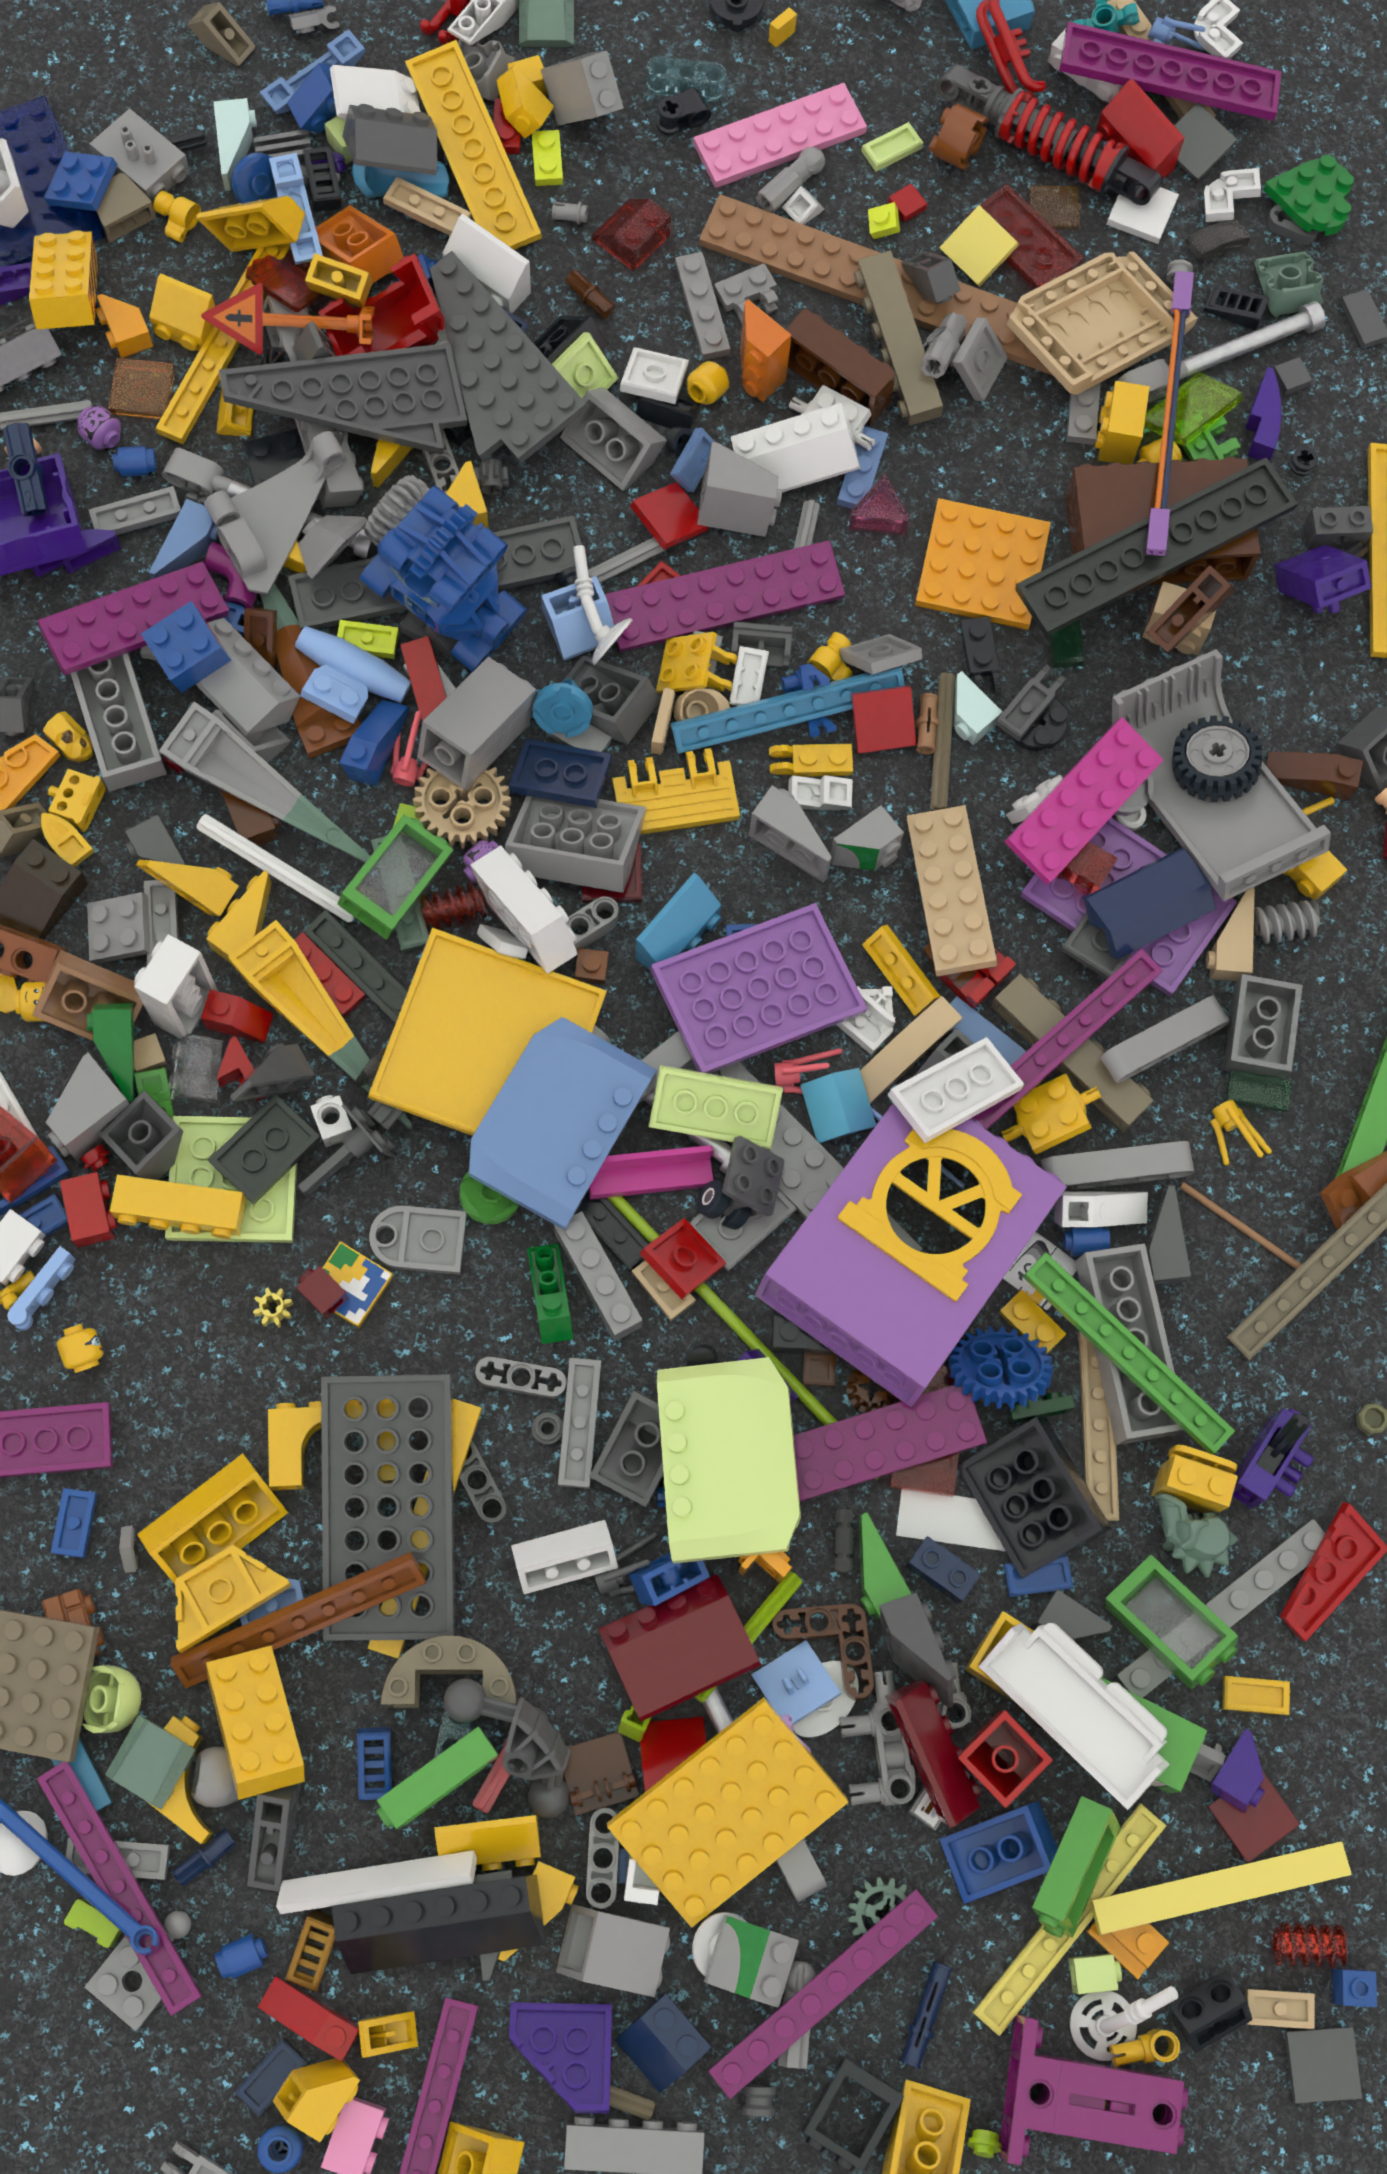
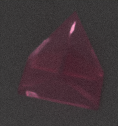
M885 473L851 510L849 530L906 535L909 514Z

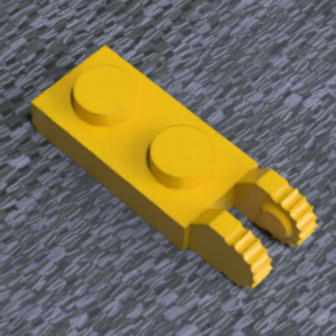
M852 744L775 745L769 748V755L771 757L792 758V763L775 762L770 764V773L775 775L816 777L824 775L851 776L853 774Z

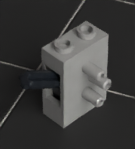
M129 108L89 144L93 155L113 157L118 164L113 176L125 173L151 200L153 205L155 197L160 191L168 192L175 184L182 182L190 172L186 155L183 152L204 147L207 145L202 130L165 138Z

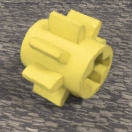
M266 1288V1294L262 1298H254L260 1308L255 1309L253 1313L255 1316L264 1315L262 1319L263 1326L266 1327L269 1322H275L277 1327L280 1328V1321L284 1317L287 1319L292 1318L286 1307L293 1305L291 1299L282 1300L284 1297L283 1289H279L276 1294L271 1293L269 1288ZM275 1302L277 1304V1312L274 1314H271V1312L268 1310L270 1309L269 1303Z

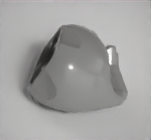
M210 1747L197 1755L191 1796L202 1806L218 1808L239 1801L225 1747Z

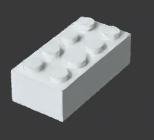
M500 845L470 865L487 905L512 934L528 948L530 955L547 974L578 954L573 943L577 940L571 928L566 925L569 921L566 912L560 905L557 907L553 905V900L544 887L542 889L537 887V881L529 870L525 872L522 870V865L514 853L509 855Z
M168 934L163 942L159 941L154 947L151 954L152 959L148 966L141 968L134 980V988L154 1025L186 1042L201 1019L210 989L218 991L201 952Z

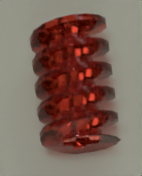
M468 882L467 892L460 885H457L455 895L448 888H445L443 898L439 896L437 891L432 892L431 901L428 900L425 894L420 896V904L427 930L429 923H432L435 929L440 930L441 920L449 928L452 926L453 917L460 924H463L464 914H467L471 921H475L476 911H479L483 918H487L480 887L476 889L472 882Z
M1281 1922L1279 1927L1275 1928L1273 1934V1954L1277 1966H1281L1284 1956H1287L1289 1966H1295L1297 1957H1300L1303 1967H1308L1310 1957L1314 1958L1317 1968H1321L1323 1958H1327L1329 1968H1335L1337 1959H1340L1343 1966L1346 1965L1348 1952L1347 1936L1341 1925H1334L1331 1929L1328 1924H1321L1317 1928L1315 1924L1308 1923L1304 1928L1301 1923H1294L1291 1928L1288 1922Z

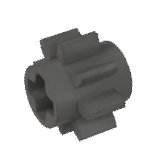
M485 459L480 462V467H474L482 493L497 495L502 492V486H509L508 467H502L501 461Z

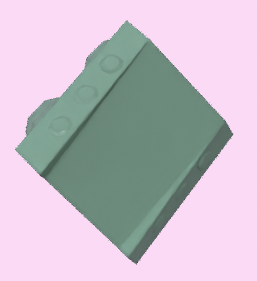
M519 0V45L521 47H573L574 0Z
M1306 251L1260 258L1254 262L1264 295L1269 298L1267 302L1269 311L1276 319L1279 315L1296 313L1299 311L1300 306L1317 301L1320 305L1324 302L1321 295L1323 277L1320 273L1313 271L1314 261Z
M138 1715L105 1775L162 1810L166 1801L174 1792V1787L183 1771L187 1770L192 1763L193 1753L196 1749L156 1723Z

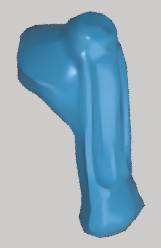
M437 161L436 175L353 164L352 176L354 183L360 192L368 198L384 196L396 177L444 199L448 196L449 175L442 162Z

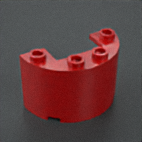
M415 253L402 258L399 263L390 268L392 273L400 279L399 282L390 284L386 290L366 300L365 306L375 307V314L372 318V330H375V336L371 344H359L358 333H347L346 330L325 329L336 356L428 346L437 343L439 340L437 334L439 330H444L445 320ZM341 297L328 303L318 313L320 316L330 317L359 316L362 308H354Z

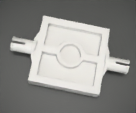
M822 385L809 404L796 397H793L792 401H790L789 408L801 413V415L842 402L849 419L854 444H858L868 451L872 449L871 446H874L875 439L862 433L864 425L872 414L870 409L825 385Z

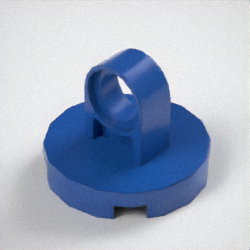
M251 153L243 157L236 165L232 176V189L239 203L278 197L269 158L273 157L264 153Z

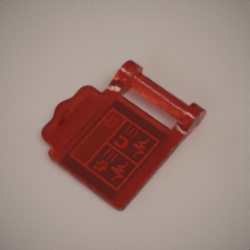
M291 249L281 260L267 255L262 259L253 260L252 265L247 268L246 279L251 280L253 285L262 283L263 292L294 312L302 311L324 296V294L310 290L305 282L311 262L295 265Z

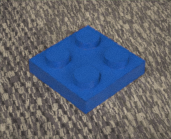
M65 152L44 199L51 206L97 211L118 164L113 157Z

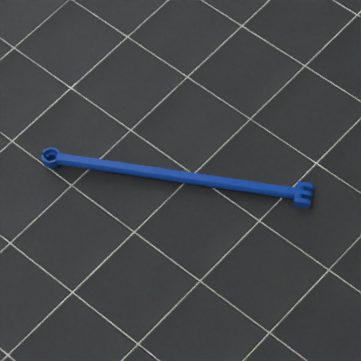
M0 1798V1822L130 1939L132 1949L143 1956L154 1953L150 1946L146 1948L141 1947V1940L145 1936H151V1944L158 1948L160 1943L158 1933L151 1926H142Z

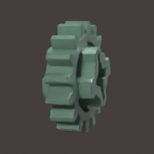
M876 1877L874 1887L865 1881L863 1883L864 1893L855 1890L853 1894L858 1901L857 1903H848L847 1906L855 1910V1914L847 1918L848 1922H856L857 1925L852 1930V1935H863L867 1932L862 1921V1915L867 1916L874 1926L880 1920L879 1917L875 1916L876 1910H882L884 1905H887V1912H890L895 1907V1895L901 1901L907 1896L904 1893L907 1885L902 1884L895 1888V1879L889 1878L887 1885H883L881 1877ZM882 1891L877 1902L872 1905L865 1903L872 1894Z

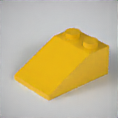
M906 2079L901 2093L904 2095V2098L896 2112L884 2158L882 2174H959L971 2099Z

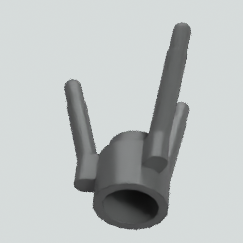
M653 1532L616 1555L617 1563L656 1539L658 1533ZM646 1559L621 1569L618 1565V1569L594 1575L600 1594L609 1592L610 1596L614 1597L620 1594L634 1593L633 1585L619 1587V1585L625 1583L623 1575L648 1566L650 1560Z

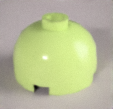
M108 1665L94 1666L92 1668L94 1671L91 1673L83 1715L87 1724H83V1726L92 1733L121 1731L131 1724L139 1713L141 1706L139 1683L134 1675L121 1667Z

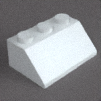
M462 214L458 218L442 253L443 257L453 251L498 304L506 311L513 313L531 293L529 260Z

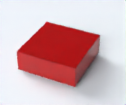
M912 183L888 198V203L895 202L898 207V216L903 222L927 209L928 203Z

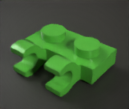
M1223 414L1217 415L1205 422L1201 415L1175 426L1174 434L1190 461L1199 458L1222 460L1226 457L1238 456L1237 450L1241 448L1236 437L1220 445H1217L1213 437L1225 432L1224 426L1228 424Z

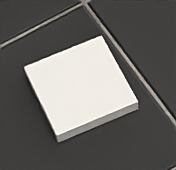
M1160 187L1149 203L1143 206L1136 205L1119 194L1106 225L1159 244L1179 194Z
M634 347L620 383V391L676 404L688 369L689 360Z

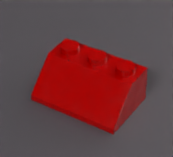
M1130 79L1101 112L1096 129L1103 134L1102 139L1104 141L1114 139L1116 142L1115 147L1117 143L1130 146L1129 157L1156 170L1161 178L1174 171L1185 139L1133 79Z

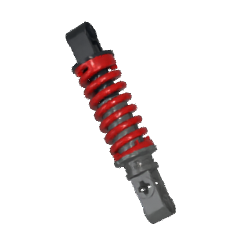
M958 64L952 65L936 82L935 89L941 99L954 105L957 103L988 117L989 121L984 124L990 123L996 127L994 132L995 138H1000L1010 144L1014 141L1018 149L1027 147V151L1031 156L1040 154L1042 162L1050 163L1053 161V166L1057 170H1062L1066 167V173L1070 177L1079 174V181L1081 183H1089V187L1104 197L1112 190L1131 200L1134 204L1143 206L1149 203L1162 185V178L1156 170L1129 157L1130 146L1117 143L1115 147V140L1109 139L1104 148H1100L1099 145L1103 138L1101 132H1096L1091 141H1087L1086 138L1090 132L1088 125H1083L1078 131L1075 129L1077 125L1075 118L1069 119L1066 124L1062 122L1064 119L1062 111L1056 112L1054 117L1050 116L1051 106L1049 104H1045L1041 110L1037 109L1038 99L1036 97L1031 98V95L1022 88L1010 94L1006 91L1005 87L997 86L988 79L978 76Z

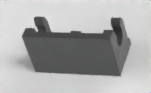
M734 622L731 653L738 656L740 646L769 651L766 667L788 669L793 627Z

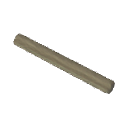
M946 672L941 673L938 678L937 719L939 720V726L936 727V749L933 755L930 808L933 811L946 809L948 802L955 675Z

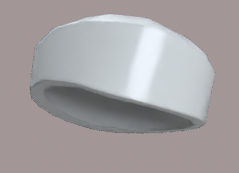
M30 1811L17 1812L48 1840L45 1822L36 1813ZM0 1823V1872L5 1875L15 1876L31 1870L39 1863L41 1858Z

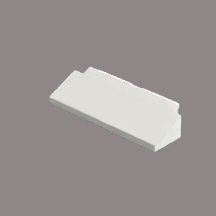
M1022 1623L1012 1627L978 1666L1127 1810L1131 1808L1170 1765L1158 1753L1167 1743L1165 1740L1167 1737L1166 1727L1119 1683L1112 1682L1107 1685L1101 1679L1103 1676L1102 1667L1057 1624H1043L1037 1627L1033 1633Z

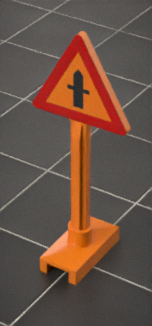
M262 283L246 289L201 314L204 320L259 355L263 353V326L305 328L308 323L313 321L320 329L346 330L347 333H358L359 344H371L375 336V330H372V318L375 314L374 306H363L359 316L347 315V317L265 313L263 311Z

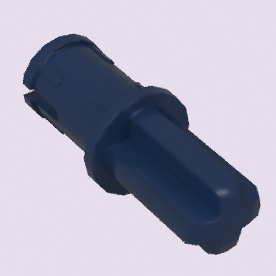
M223 1828L222 1831L203 1846L195 1847L197 1852L175 1868L173 1876L180 1885H186L208 1866L212 1869L214 1867L213 1864L219 1858L237 1846L236 1842L227 1830Z

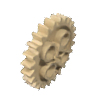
M496 767L489 771L486 769L466 790L438 771L430 768L427 769L428 778H419L421 787H415L416 797L413 798L414 806L418 807L415 809V817L421 818L419 821L425 828L428 827L427 831L433 835L437 833V836L448 839L449 847L452 848L455 841H460L462 849L465 848L466 841H471L473 846L477 844V839L479 838L488 842V833L497 836V826H506L504 817H510L509 806H511V797L508 796L510 795L509 786H504L505 777H497ZM483 799L490 801L487 804L478 803L479 800ZM438 800L447 801V803L442 805L436 804L435 802ZM462 818L469 820L467 823L463 824L456 822L457 820Z

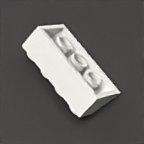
M842 402L731 436L734 452L779 476L777 489H782V492L860 469L849 419Z

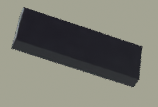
M588 1189L576 1213L583 1212L593 1232L630 1272L644 1260L640 1253L648 1243L607 1198L590 1199Z

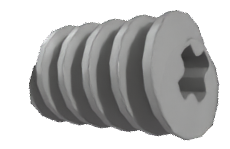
M1312 899L1310 903L1303 900L1298 905L1295 902H1289L1286 906L1284 904H1277L1275 908L1267 905L1263 910L1260 907H1254V932L1256 936L1262 937L1264 944H1269L1270 935L1274 936L1276 942H1281L1282 933H1285L1288 941H1292L1295 931L1299 939L1305 938L1306 930L1309 931L1312 938L1317 936V928L1320 925V912L1316 899Z

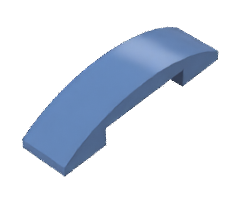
M349 29L327 44V53L293 77L285 81L281 76L260 91L262 98L276 114L291 111L287 104L288 100L318 63L328 66L342 65L354 67L366 50Z

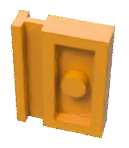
M1094 1922L1085 1931L1106 1952L1113 1954L1114 1959L1118 1960L1120 1965L1137 1980L1169 1944V1941L1149 1923L1098 1935L1096 1923Z

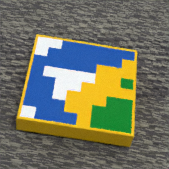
M341 1241L323 1266V1269L346 1291L349 1297L334 1313L360 1328L392 1280L393 1273Z

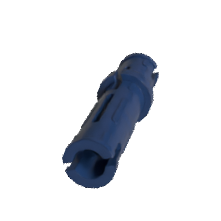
M934 1961L932 1962V1968L913 2024L909 2023L907 2030L910 2033L900 2062L918 2069L921 2068L920 2065L929 2039L933 2040L935 2034L932 2032L942 2003L950 1973L953 1970L952 1968ZM935 1983H938L930 2011L927 2012L926 2009ZM927 2018L918 2047H915L923 2019Z

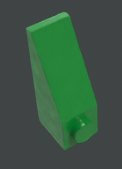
M133 1003L95 1004L92 1009L93 1013H87V1031H93V1041L127 1101H134Z

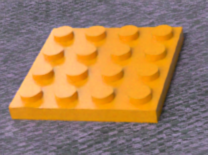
M938 498L915 606L970 618L990 617V622L1029 630L1032 615L1017 594L1015 587L1017 583L1041 572L1051 522Z

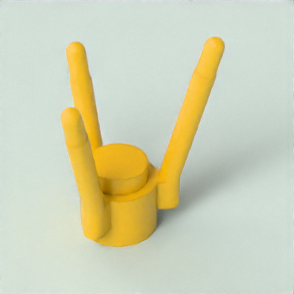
M1234 1100L1226 1101L1212 1110L1215 1119L1210 1121L1215 1130L1224 1165H1229V1158L1222 1128L1229 1132L1238 1127L1258 1157H1263V1152L1258 1144L1267 1154L1272 1153L1270 1147L1244 1116L1241 1108L1237 1107Z

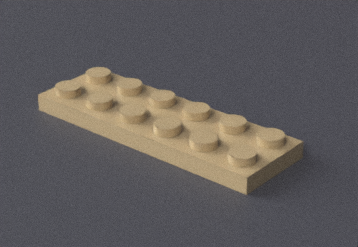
M966 805L907 815V824L936 977L997 966Z

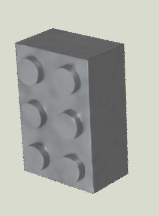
M1246 974L1240 976L1233 990L1223 1071L1281 1082L1286 1079L1292 1072L1303 985Z

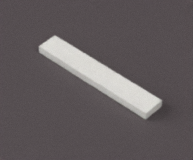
M474 1850L283 1880L276 1907L280 1914L470 1885L474 1883L477 1857Z

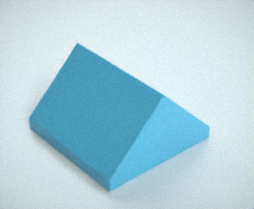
M859 1068L831 1073L800 1085L814 1135L819 1143L875 1128V1119Z

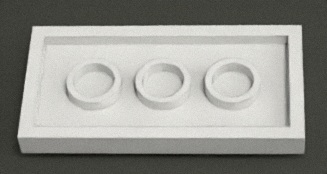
M986 1037L890 1089L888 1097L923 1142L927 1143L1019 1092L1024 1083Z

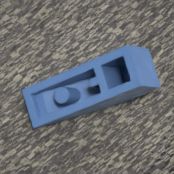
M186 499L149 571L151 579L189 566L208 551L212 542L219 540L217 527L204 505Z

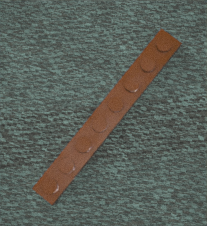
M409 1552L188 1649L183 1653L172 1656L171 1666L184 1687L189 1688L207 1680L206 1662L271 1645L272 1649L275 1650L426 1583L425 1575L412 1552Z

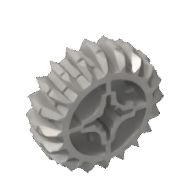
M408 475L400 479L396 485H392L391 489L379 500L377 506L373 508L372 514L365 523L364 533L374 545L378 547L386 533L392 528H396L430 490L421 479H417L414 475Z

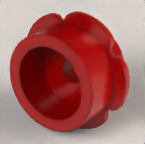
M102 1144L93 1148L81 1157L85 1164L83 1168L88 1169L91 1167L93 1171L98 1170L109 1162L106 1156L110 1154V1151H106Z

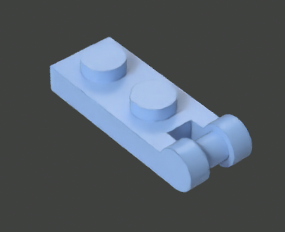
M59 1246L10 1308L7 1317L17 1329L27 1330L32 1326V1315L40 1305L44 1306L49 1302L54 1294L53 1288L60 1279L62 1281L65 1280L73 1271V1263L76 1259L61 1246Z

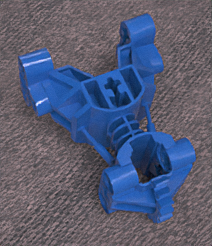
M435 485L430 488L422 500L414 506L396 528H392L386 533L378 545V554L363 570L359 580L382 599L391 592V596L436 633L458 640V643L451 651V655L473 672L488 656L490 657L523 619L528 609L505 590L498 595L496 563L506 552L508 544L490 529L484 527L482 523L478 526L474 525L472 522L478 513L467 504L464 507H459L457 502ZM484 602V605L475 613L479 606Z

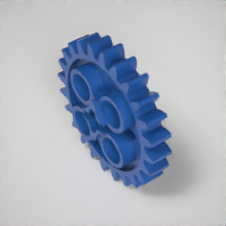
M988 1326L986 1333L976 1328L975 1336L965 1333L964 1340L960 1339L956 1347L951 1351L948 1367L950 1369L949 1376L950 1378H955V1387L962 1386V1395L973 1394V1402L982 1398L986 1407L991 1401L996 1403L997 1409H1000L1003 1403H1007L1011 1409H1014L1015 1402H1019L1025 1407L1027 1405V1398L1036 1402L1038 1394L1044 1396L1046 1387H1050L1053 1373L1052 1357L1046 1356V1347L1038 1348V1339L1028 1341L1029 1334L1025 1333L1020 1337L1017 1335V1329L1015 1328L1010 1333L1006 1332L1004 1326L1000 1327L999 1332H995L991 1326Z

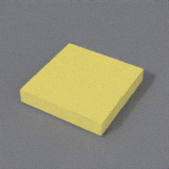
M978 205L939 248L980 287L1019 246V243Z

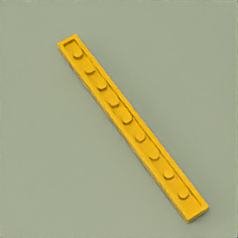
M290 243L257 248L230 298L258 283L264 284L278 275L292 253ZM263 290V302L268 295V292ZM213 326L157 424V434L184 444L220 380L219 370L227 368L240 342Z

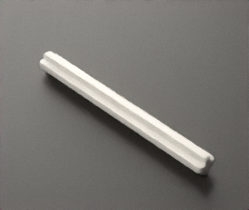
M204 814L198 821L196 828L200 832L263 871L266 870L271 876L345 922L351 923L355 918L337 905L340 896L213 817Z

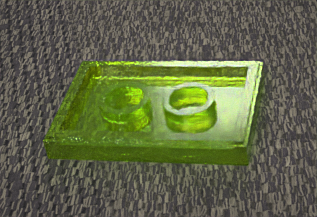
M1198 372L1179 387L1173 441L1186 446L1243 401L1242 392ZM1166 398L1149 410L1145 416L1144 427L1160 435L1163 432Z

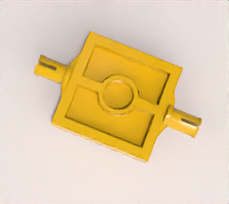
M1065 1073L1032 1089L1014 1105L1018 1124L1001 1131L1007 1142L1024 1135L1037 1155L1091 1129V1124L1086 1116L1085 1105L1102 1098L1097 1086L1079 1094Z

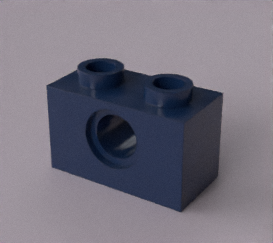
M928 1536L921 1542L905 1566L957 1604L965 1599L981 1575Z

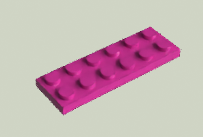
M1121 717L1004 842L1046 885L1051 883L1164 759Z

